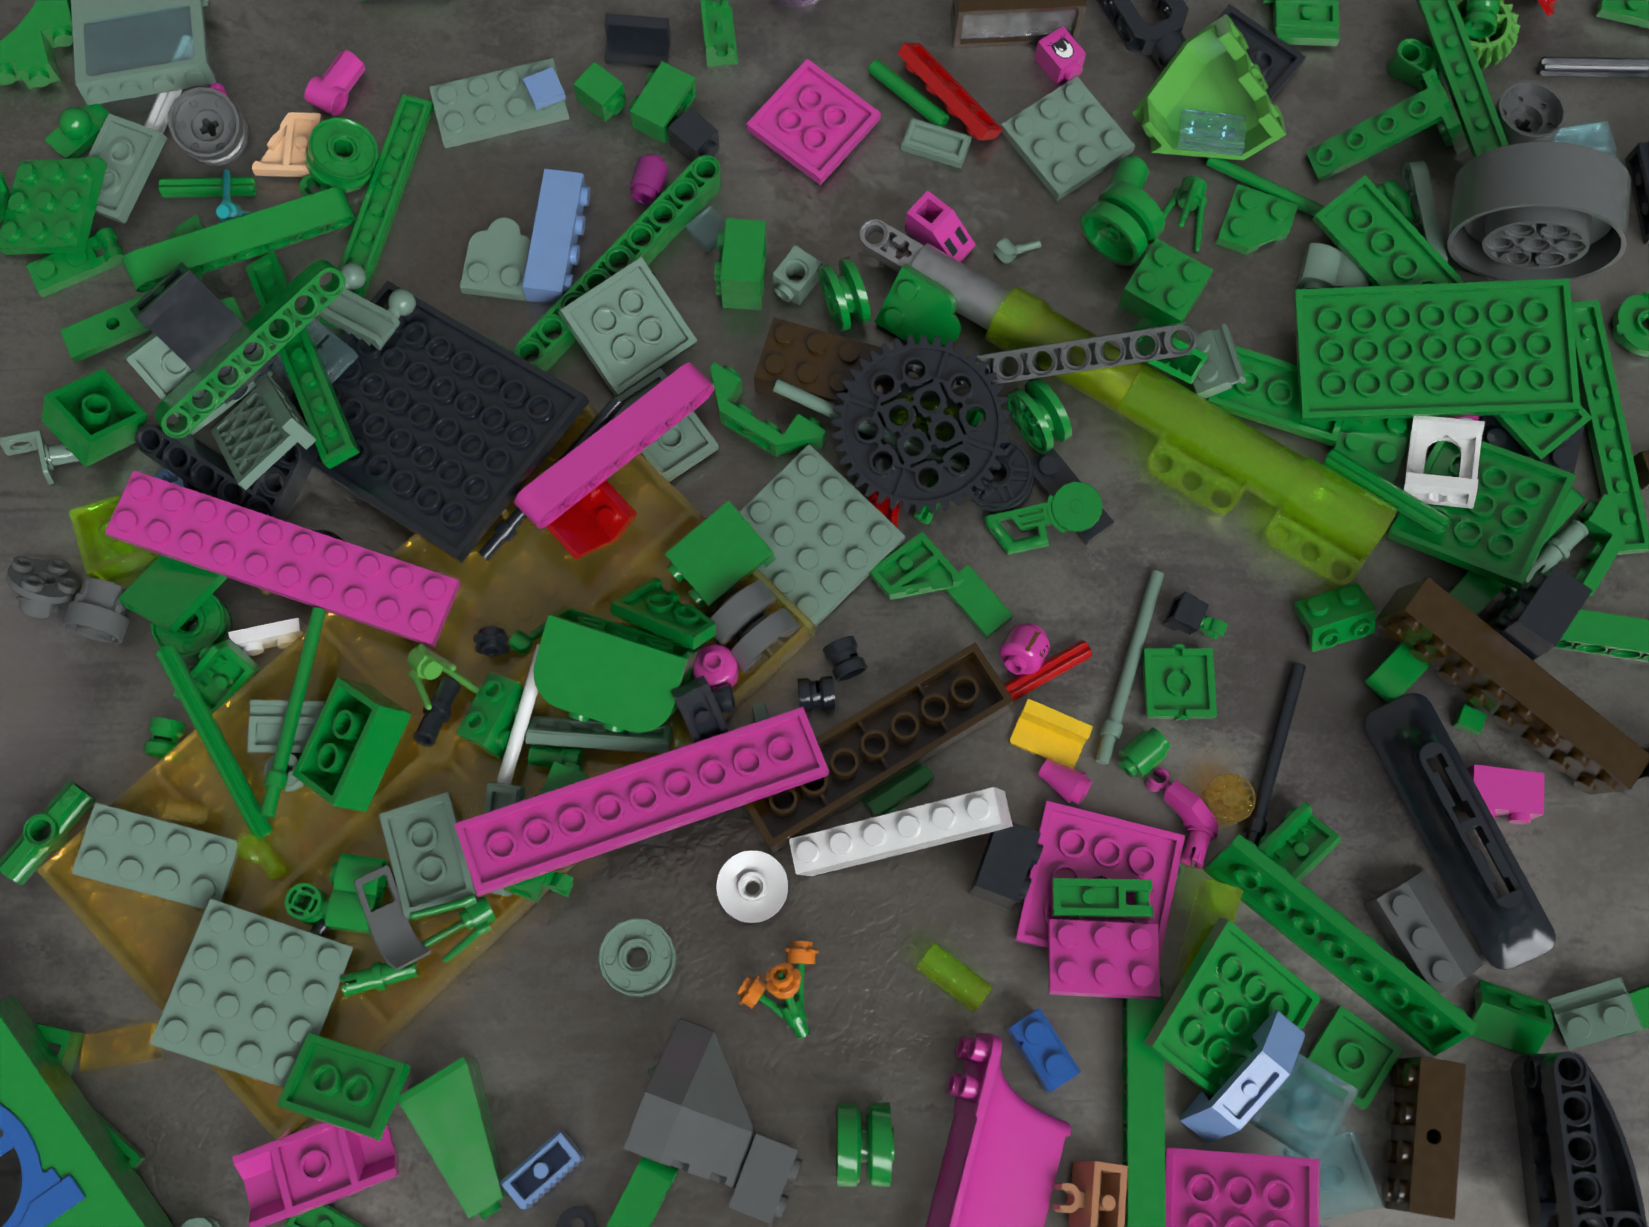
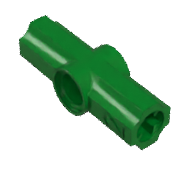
M69 780L40 814L34 815L26 821L23 834L0 859V872L23 886L52 851L58 850L66 844L69 838V831L94 804L96 799L85 789ZM47 825H51V834L42 841L41 833Z

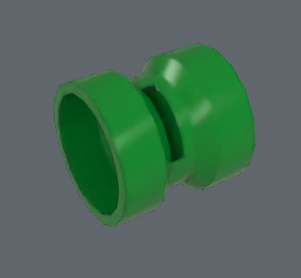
M1467 0L1466 13L1468 15L1464 19V26L1469 37L1484 39L1496 32L1497 18L1495 16L1499 12L1500 0Z
M151 717L148 727L151 732L150 739L145 741L142 753L162 759L178 760L181 751L178 745L179 739L184 736L187 724L167 718Z
M300 883L293 886L286 894L285 909L293 918L305 924L314 925L322 919L323 903L329 896L312 884Z

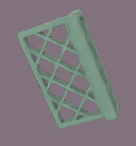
M268 374L256 377L253 381L257 388L210 430L237 483L245 490L297 442L307 450L316 441V438L286 391Z

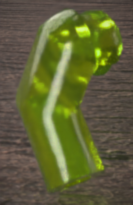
M251 834L239 837L236 851L242 859L262 866L272 880L279 878L285 873V866L269 843L257 839Z

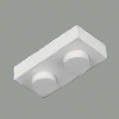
M293 618L228 633L229 639L248 656H255L264 653L266 648L278 646V648L287 649L298 646L299 641H304L307 626L299 618Z

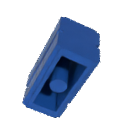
M1040 1008L1005 1029L1033 1075L1037 1074V1081L1045 1093L1054 1091L1081 1073Z

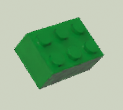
M337 677L292 775L332 806L367 812L412 713L371 685Z

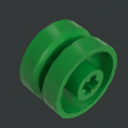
M1113 181L1099 195L1098 201L1090 205L1080 219L1082 232L1089 243L1110 261L1126 266L1135 264L1147 250V246L1161 235L1166 225L1164 215L1157 203L1136 185L1125 181Z
M837 1102V1187H856L860 1181L861 1163H866L867 1182L871 1187H890L892 1162H894V1127L891 1126L890 1102H871L867 1107L866 1126H861L860 1107L856 1102Z

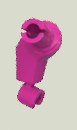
M1157 768L1153 773L1160 778L1162 783H1157L1153 778L1147 777L1145 786L1151 792L1165 791L1163 801L1181 817L1184 828L1189 834L1180 861L1188 867H1191L1192 862H1195L1194 868L1201 869L1204 865L1203 862L1209 842L1218 837V823L1197 794L1178 780L1170 783L1168 771L1164 768Z

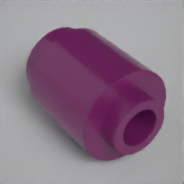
M647 154L638 158L629 186L631 190L630 196L634 201L643 205H651L661 195L669 170L662 157L656 154Z

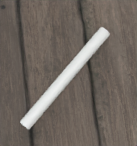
M537 644L496 782L511 784L538 693L534 682L533 669L540 644Z

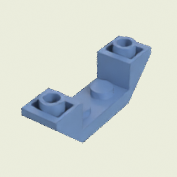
M1275 1009L1252 1035L1258 1044L1254 1052L1212 1098L1202 1091L1181 1114L1179 1120L1207 1144L1240 1131L1290 1076L1306 1034L1280 1011Z

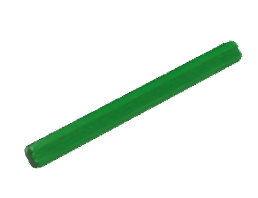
M168 644L159 648L156 651V655L251 834L256 840L273 832L271 824L267 817L260 815L261 806L176 646Z

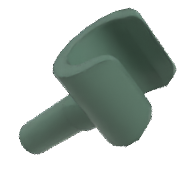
M1004 238L997 243L998 248L994 250V253L1001 262L1006 264L1022 252L1040 248L1041 242L1040 240H1035L1013 246L1008 238Z

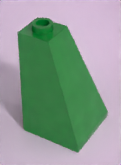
M462 1057L406 1091L397 1100L468 1218L480 1215L481 1219L484 1220L502 1209L500 1201L508 1197V1193L500 1183L504 1175L480 1066L476 1059Z

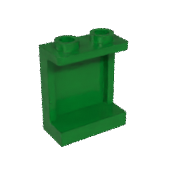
M729 500L665 553V556L670 561V564L666 566L669 572L679 583L685 579L693 588L688 592L700 608L707 605L712 612L718 608L716 604L761 565H764L766 568L776 560L774 552Z

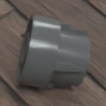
M86 578L80 593L76 594L73 602H69L61 626L70 632L89 639L111 644H121L129 624L127 614H125L127 608L122 606L118 597L126 588L109 581Z

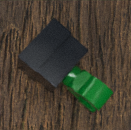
M1186 591L1173 599L1163 622V626L1173 631L1179 629L1190 635L1199 630L1213 640H1217L1218 636H1224L1228 624L1219 619L1205 616L1209 604Z

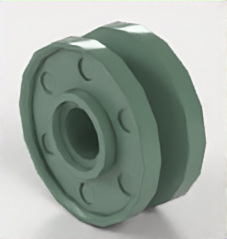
M633 918L618 923L606 934L600 946L598 962L603 977L612 988L627 996L645 997L657 993L669 982L675 970L676 951L672 939L661 926L650 920ZM636 948H642L648 954L646 964L640 968H633L628 962L630 952Z

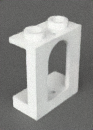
M1414 416L1404 491L1426 504L1473 509L1478 488L1477 476L1485 421H1475L1471 418L1454 419ZM1449 441L1458 446L1461 451L1459 477L1424 474L1426 452L1432 443Z

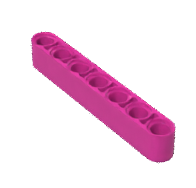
M688 362L682 365L522 489L515 498V505L539 529L545 528L702 405L711 396L715 386L692 363Z

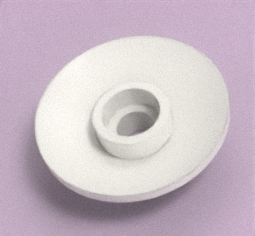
M744 851L731 857L721 868L716 883L717 896L723 909L733 918L746 923L762 922L773 917L784 905L788 894L787 875L782 865L771 855L761 851ZM756 882L760 887L758 893L754 895L748 894L746 892L747 884Z

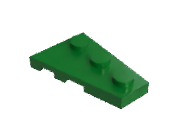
M656 576L611 602V615L623 619L629 624L651 631L654 635L674 641L684 648L694 650L716 636V623L693 605L682 604L679 601L680 595L673 589L666 591L662 588V581Z

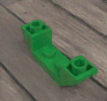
M713 362L710 367L711 381L715 386L714 395L721 424L775 457L800 453L809 444L814 449L823 448L826 443V430H824V426L812 417H807L806 419L797 414L786 432L781 434V430L772 422L764 421L763 423L755 418L752 411L746 406L739 403L734 405L743 392L742 379L733 368L726 365L721 367Z
M1603 494L1594 502L1588 500L1577 516L1581 518L1580 522L1588 529L1589 533L1586 538L1594 542L1585 556L1589 560L1585 568H1579L1573 575L1575 579L1593 590L1588 598L1594 594L1624 544V538L1612 499L1607 494Z

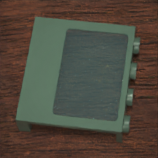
M71 0L75 84L87 105L216 84V77L207 57L203 7L209 6V0Z

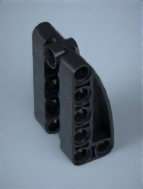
M1566 1051L1527 1054L1516 1058L1511 1065V1079L1529 1227H1547L1551 1216H1554L1557 1220L1558 1227H1585V1222L1588 1227H1647L1640 1185L1626 1138L1601 1084L1583 1057L1576 1052ZM1536 1100L1541 1102L1544 1109L1540 1119L1537 1118L1533 1110ZM1542 1138L1548 1144V1152L1545 1157L1538 1150V1143ZM1546 1177H1549L1553 1184V1190L1549 1196L1543 1190V1181Z

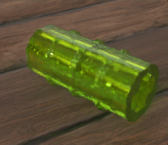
M935 942L916 967L918 971L929 978V981H933L943 989V992L949 993L958 1000V1003H962L972 1012L979 1008L993 988L992 985L980 977V974L973 972L965 966V963H961L950 952L945 951Z

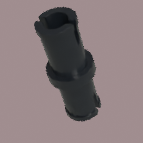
M449 677L439 679L437 688L430 700L432 704L431 710H426L423 707L424 715L413 734L414 740L420 745L426 747L435 745L443 724L450 720L452 704L461 689L460 684L456 680Z

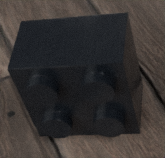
M1012 822L1013 827L990 833L969 895L1006 909H1010L1016 902L1021 903V900L1025 899L1032 880L1026 877L1028 869L1031 870L1034 865H1037L1044 846L1038 843L1041 832Z

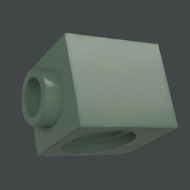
M795 245L772 274L773 289L776 295L786 302L792 301L800 306L820 280L819 266L822 265V262ZM792 275H799L803 279H801L800 281H791L788 279V277Z

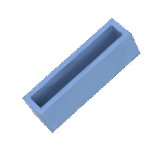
M544 168L522 286L526 300L529 302L555 305L575 284V276L571 275L573 265H578L580 245H577L578 235L583 236L585 231V216H582L584 206H589L591 194L590 187L585 184L583 173Z

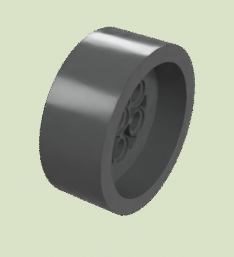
M1527 142L1485 152L1462 166L1454 178L1447 240L1449 254L1463 268L1483 277L1500 281L1570 278V281L1597 274L1615 264L1626 250L1631 192L1630 174L1626 167L1611 155L1591 147L1572 143Z

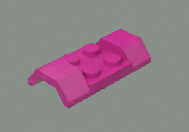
M389 1122L380 1141L326 1123H320L232 1157L233 1163L244 1181L251 1209L249 1227H265L286 1218L295 1217L363 1191L367 1187L399 1176V1158Z

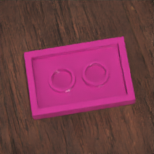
M1049 919L1048 994L1158 1000L1161 997L1158 924Z

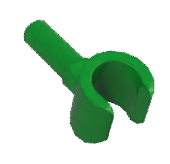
M546 621L535 630H532L529 635L518 629L509 640L510 648L518 654H527L535 641L543 634Z

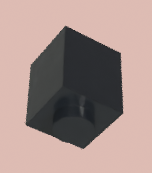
M691 107L668 127L670 145L691 163L699 156L708 155L714 157L718 152V130Z

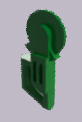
M1071 482L1063 485L1055 493V496L1049 495L1046 503L984 517L986 527L998 540V543L1007 555L1050 546L1046 526L1053 525L1063 534H1066L1067 530L1083 532L1092 528L1099 521L1102 514V499L1099 492L1092 485L1084 482ZM1013 519L1022 532L1039 528L1040 534L1013 540L1000 522Z

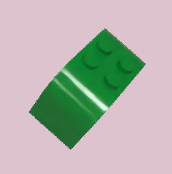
M564 606L548 615L534 664L533 677L540 695L554 707L569 711L568 716L580 721L593 719L603 722L602 726L613 732L621 733L624 730L637 733L648 732L661 726L678 709L671 691L690 682L693 664L699 648L694 650L684 648L680 644L662 636Z

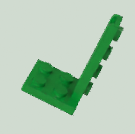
M1433 68L1422 74L1427 89L1307 150L1306 153L1319 181L1326 180L1434 124L1437 125L1446 148L1453 145L1456 154L1469 149L1462 125L1454 112L1435 69Z

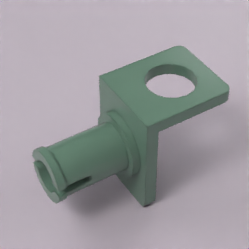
M40 430L0 438V445L7 456L38 450L42 471L49 485L55 484L52 473L54 466L79 461L63 443L49 446L45 442ZM17 442H29L28 444L22 446L12 445Z

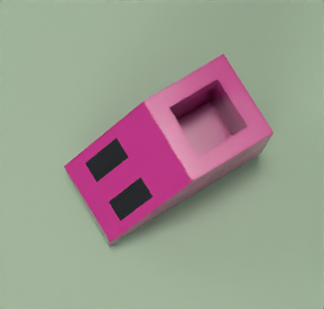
M928 190L906 213L904 231L924 246L929 243L959 262H962L975 247L974 241L954 210Z

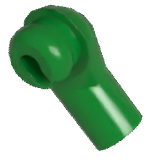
M1385 180L1384 183L1376 186L1387 199L1390 198L1394 206L1409 222L1414 219L1409 195L1394 180Z

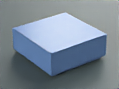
M553 67L523 78L524 86L536 111L566 99L565 92Z

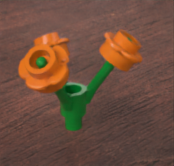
M791 941V948L783 950V952H787V963H779L770 968L765 974V981L767 983L759 979L760 974H757L754 979L747 975L736 994L741 997L739 1004H745L751 1009L760 1001L773 1010L780 1018H784L787 1026L793 1028L797 1038H802L810 1033L806 1023L808 1017L804 1010L805 964L815 965L816 954L819 953V950L813 949V942ZM792 964H797V969H794ZM767 989L776 998L785 999V1001L777 1004L764 995L763 992Z

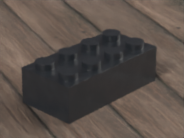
M1554 565L1545 573L1538 571L1529 583L1523 582L1516 592L1511 591L1502 602L1500 600L1497 601L1486 616L1490 619L1488 625L1530 659L1535 660L1556 647L1593 590Z

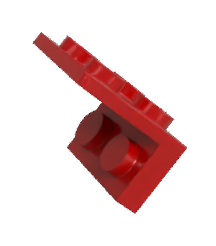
M605 480L546 526V528L574 559H579L618 541L637 513L612 485Z

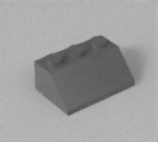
M1425 870L1364 903L1395 957L1404 962L1406 967L1423 981L1433 985L1439 994L1464 981L1483 965Z

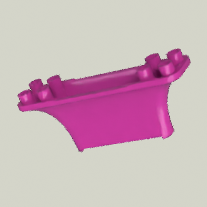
M977 1033L973 1038L962 1036L959 1040L956 1056L966 1060L963 1074L953 1072L947 1084V1094L956 1096L953 1108L954 1117L925 1227H1044L1065 1138L1066 1136H1071V1127L1067 1121L1053 1117L1025 1101L1008 1084L1001 1069L1002 1040L997 1035Z

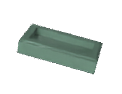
M911 118L901 144V150L961 169L972 136Z

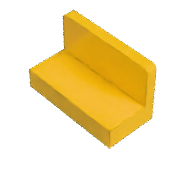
M1028 698L1009 743L1046 760L1049 758L1054 762L1074 768L1093 726Z

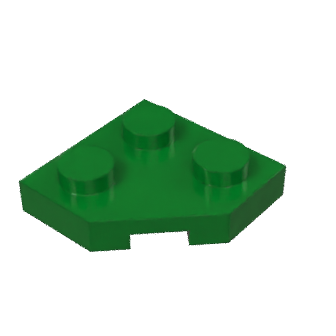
M1237 184L1215 244L1248 254L1256 251L1262 245L1272 241L1275 243L1283 240L1290 232L1299 205Z

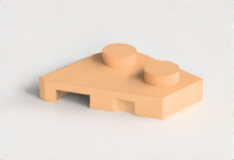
M288 112L280 124L279 131L273 134L266 144L269 149L260 162L255 160L252 170L255 176L304 177L310 174L306 167L305 151L313 128L324 120L321 113Z

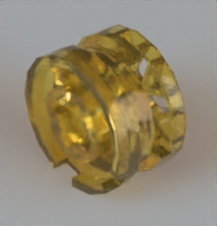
M1232 773L1223 774L1215 778L1207 785L1201 796V799L1215 817L1218 825L1224 827L1234 826L1247 818L1254 810L1256 802L1255 792L1249 781L1240 775Z

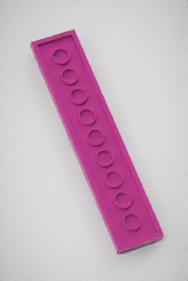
M135 470L104 532L110 538L313 607L322 608L327 612L421 644L423 643L433 648L437 644L461 585L458 579Z
M801 707L455 823L454 826L477 896L479 897L826 777L829 770L804 708Z

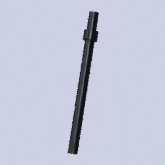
M613 396L559 460L609 423L624 405ZM517 507L506 521L502 519L494 528L496 532L478 553L489 561L506 541L510 543L517 535L516 529L527 516Z
M1301 663L1292 664L1252 815L1247 817L1243 830L1246 833L1245 839L1253 842L1257 847L1260 837H1263L1266 833L1268 822L1265 819L1306 666Z

